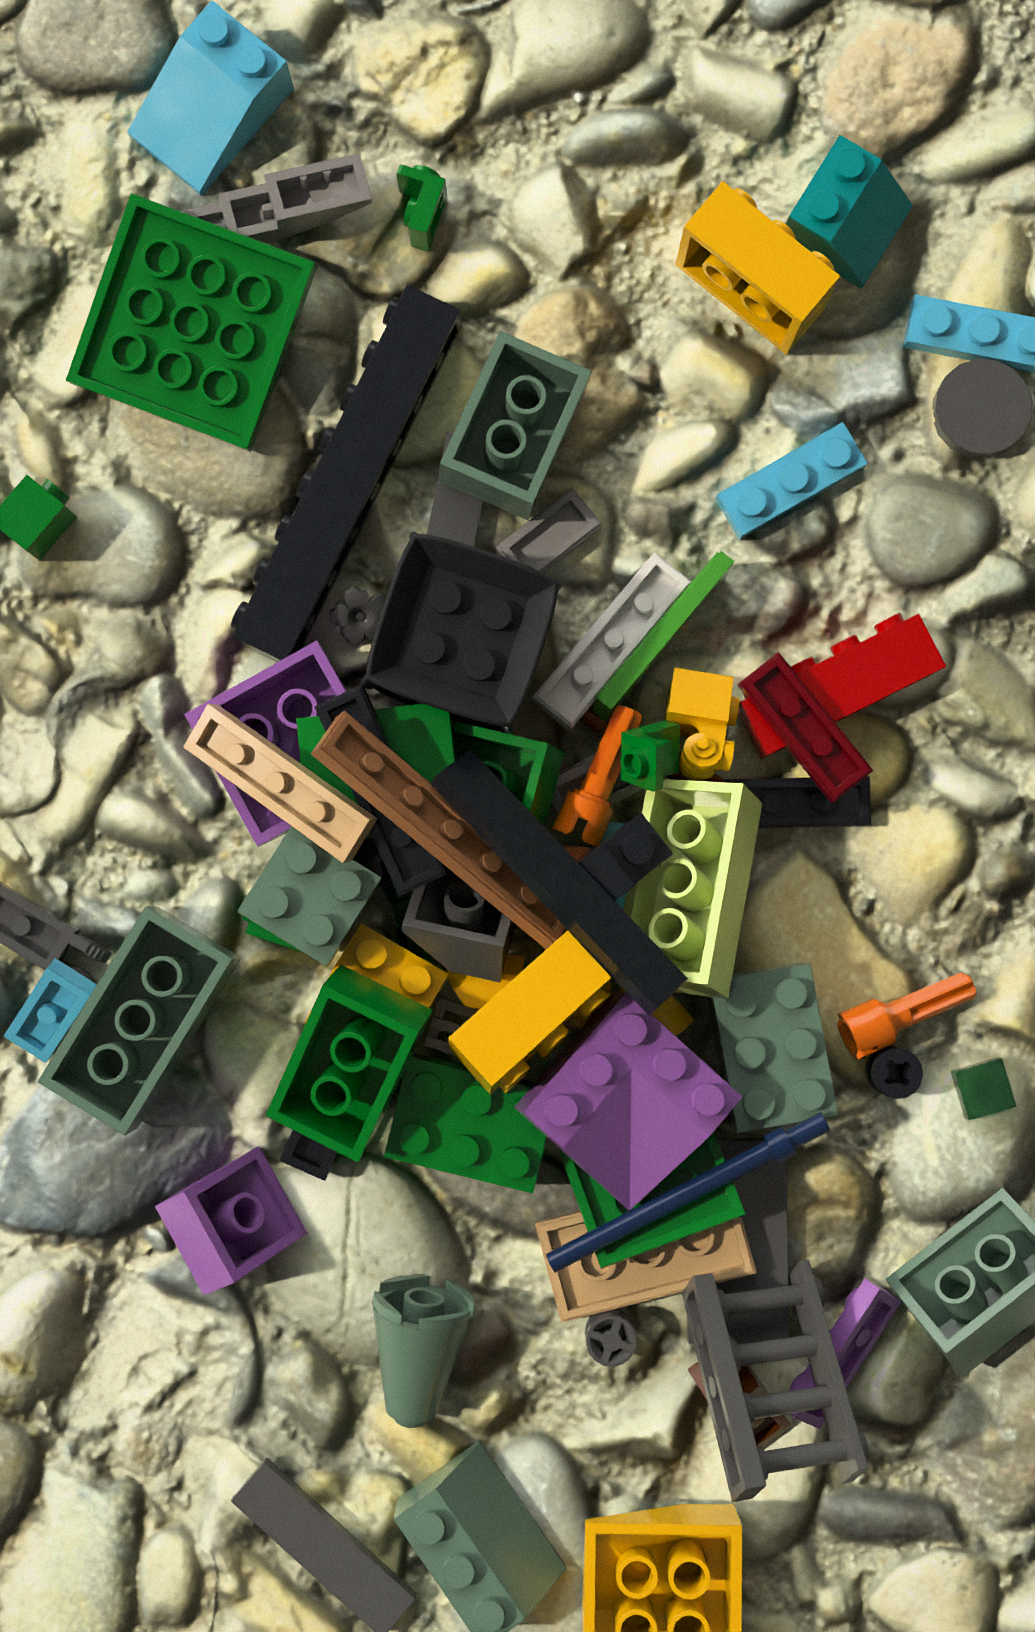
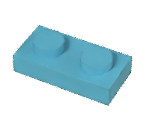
M54 958L3 1037L46 1063L79 1015L97 984Z

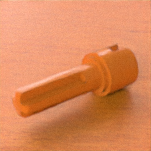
M617 705L614 708L580 790L575 788L573 792L568 791L553 825L554 829L567 835L571 834L580 817L588 821L582 834V841L593 846L601 844L615 811L610 809L612 804L608 802V799L621 771V732L640 727L643 718L638 711L622 705Z
M958 973L887 1004L871 999L837 1014L840 1019L837 1022V1027L847 1050L856 1060H860L894 1045L899 1031L973 1000L977 995L976 988L969 975Z

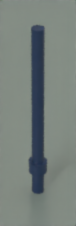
M821 1112L785 1131L780 1127L764 1135V1142L546 1253L548 1262L554 1273L773 1160H776L777 1164L795 1156V1149L830 1132V1128Z

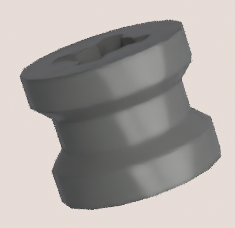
M619 1308L590 1315L585 1326V1338L589 1354L596 1362L603 1366L615 1367L623 1365L632 1357L636 1350L637 1338L632 1320ZM611 1326V1329L606 1330L605 1332L599 1331V1329L605 1330L606 1328H609Z

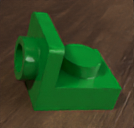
M400 164L396 174L399 192L411 197L406 207L403 225L408 227L411 247L429 252L448 200L446 179L440 177L439 173L427 166L415 165L412 168Z
M664 720L622 731L621 780L652 792L661 790L663 788V777L679 772L680 724Z

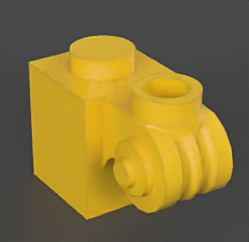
M674 667L667 693L664 720L680 724V736L688 737L679 758L681 772L689 779L704 781L711 778L717 770L729 771L731 768L734 741L725 740L727 725L735 726L740 697L732 696L734 677Z

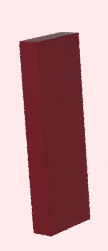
M779 652L738 683L739 689L831 803L835 802L874 771Z

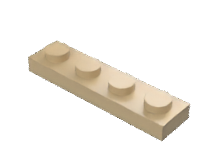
M218 704L207 705L183 748L342 863L353 860L377 820L375 816Z

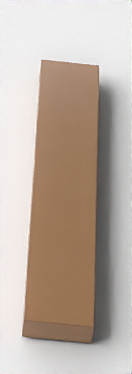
M345 710L334 719L311 755L545 949L549 948L563 935L566 927L441 796L429 781Z

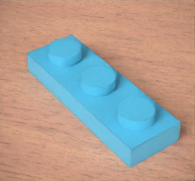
M915 294L910 304L902 348L970 361L975 359L997 360L1013 369L1035 373V317Z
M842 422L718 493L715 500L736 536L741 540L861 471L868 463Z

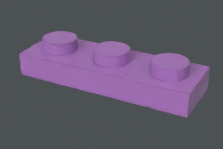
M864 1278L858 1288L849 1294L845 1302L844 1311L833 1328L829 1330L845 1388H847L902 1303L901 1300L889 1291ZM810 1365L794 1379L789 1391L815 1387ZM822 1409L790 1413L795 1419L819 1429L825 1422Z

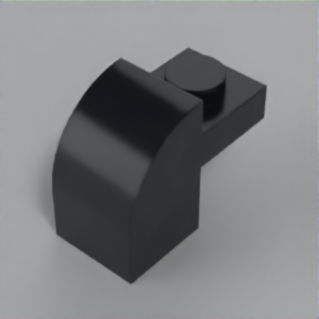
M640 813L576 861L615 901L633 888L644 876L673 855V853L644 815Z

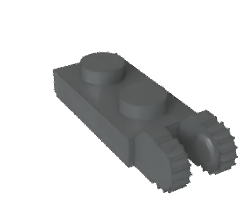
M0 881V943L43 970H46L54 958L94 982L95 979L89 972L64 961L65 955L70 947L74 946L92 960L106 963L112 953L92 939L79 934L81 930Z

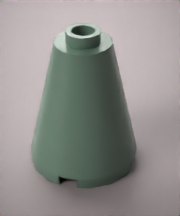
M402 1275L386 1279L380 1283L379 1292H374L372 1301L385 1409L387 1414L397 1424L407 1428L420 1427L435 1417L474 1315L475 1299L467 1289L449 1280H445V1288L429 1285L430 1276Z

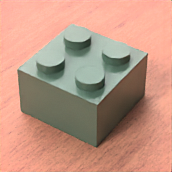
M291 826L237 912L326 967H329L382 882V878L354 860L347 863L340 862Z

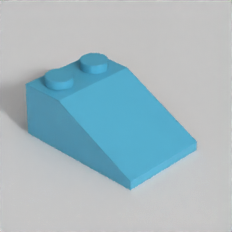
M211 0L179 37L127 133L130 138L202 196L294 90L287 61Z

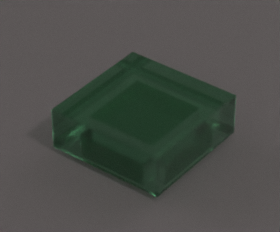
M995 1057L950 1071L965 1119L973 1120L1017 1107L1002 1058Z

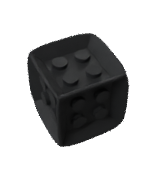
M410 533L409 542L398 562L383 605L369 652L366 675L363 677L361 684L365 689H375L388 697L408 705L426 704L452 714V720L512 734L514 732L513 723L525 702L548 636L558 592L562 587V583L530 566L461 542L434 535Z

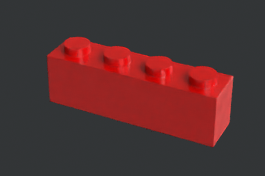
M898 613L874 626L876 635L860 642L857 635H853L830 648L833 654L832 657L816 664L813 656L796 663L791 668L836 723L946 667L920 614L904 620L901 613ZM744 695L745 700L739 703L738 716L760 759L762 760L786 748Z

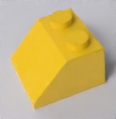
M362 923L330 974L331 976L340 965H343L428 1008H431L449 975Z

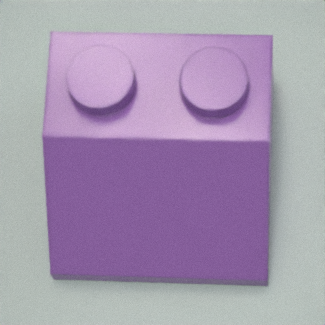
M259 1146L197 1180L155 1206L203 1295L235 1283L307 1234Z

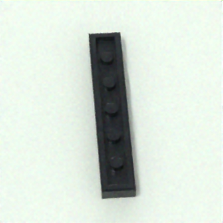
M469 750L435 776L431 785L649 1016L688 979L472 750Z

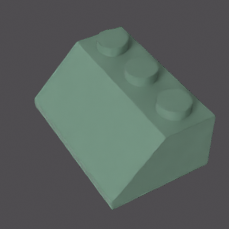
M1003 1187L885 1279L928 1337L962 1378L1035 1321V1221Z
M480 1440L397 1499L393 1520L470 1632L510 1631L528 1617L566 1570V1564Z

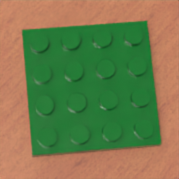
M131 193L65 381L251 452L318 266L314 261Z

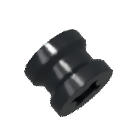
M890 1046L871 1054L866 1062L865 1073L870 1086L885 1096L895 1099L907 1098L914 1094L921 1085L923 1079L922 1065L918 1058L908 1050ZM903 1065H905V1066L902 1068L903 1073H902V1077H901V1076H900L901 1067H902Z

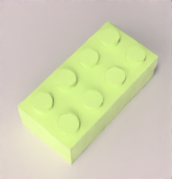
M663 779V788L661 790L652 792L646 789L642 814L673 855L626 892L623 910L688 978L675 993L729 998L762 809V802L742 783Z

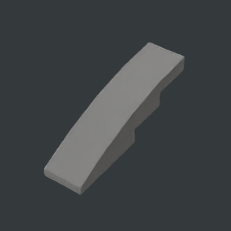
M358 153L264 174V184L219 193V203L181 212L269 244L333 221L372 204L373 199L361 156Z

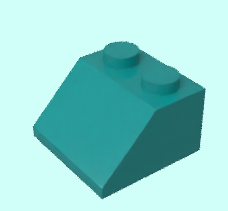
M839 135L788 216L786 225L793 231L796 240L810 252L817 251L826 256L833 264L836 273L862 289L911 211L913 204L882 159Z

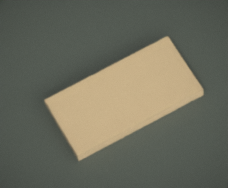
M576 1210L538 1220L535 1223L561 1323L683 1292L694 1275L713 1273L716 1284L757 1273L742 1217L604 1269L600 1268L596 1254L593 1253L556 1273L552 1270L546 1253L588 1232L581 1211Z

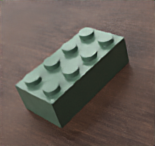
M145 906L37 1082L124 1136L138 1129L242 957L160 907Z

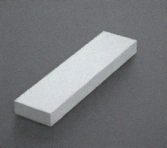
M654 552L535 693L531 702L570 732L594 704L599 692L692 581Z

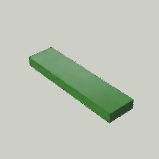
M722 551L716 552L596 696L592 707L596 715L605 722L610 718L614 708L625 700L725 580L735 562Z

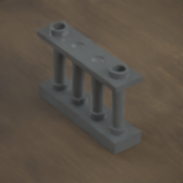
M799 1261L788 1275L787 1286L724 1294L722 1290H717L713 1273L694 1275L683 1290L682 1297L732 1502L753 1499L767 1486L765 1480H767L769 1473L837 1463L841 1482L844 1484L853 1482L868 1470V1443L864 1433L861 1430H857L823 1310V1286L820 1279L813 1275L810 1261ZM794 1307L801 1336L739 1345L734 1340L729 1339L725 1323L728 1315ZM801 1357L808 1358L815 1387L750 1397L747 1392H743L738 1375L741 1366ZM822 1409L830 1438L829 1441L764 1451L761 1446H756L751 1426L754 1424V1419Z

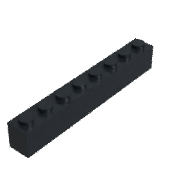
M408 284L400 299L393 297L383 317V324L386 325V328L379 342L372 340L369 343L361 363V367L365 368L357 385L351 383L347 387L340 403V410L343 411V414L336 428L330 426L325 431L318 448V453L322 456L314 472L307 470L302 477L296 493L300 500L293 514H285L280 521L275 533V540L278 541V544L271 558L264 557L256 569L253 584L257 586L249 603L241 602L232 618L231 628L235 629L232 637L240 645L275 662H279L303 648L462 327L460 309Z

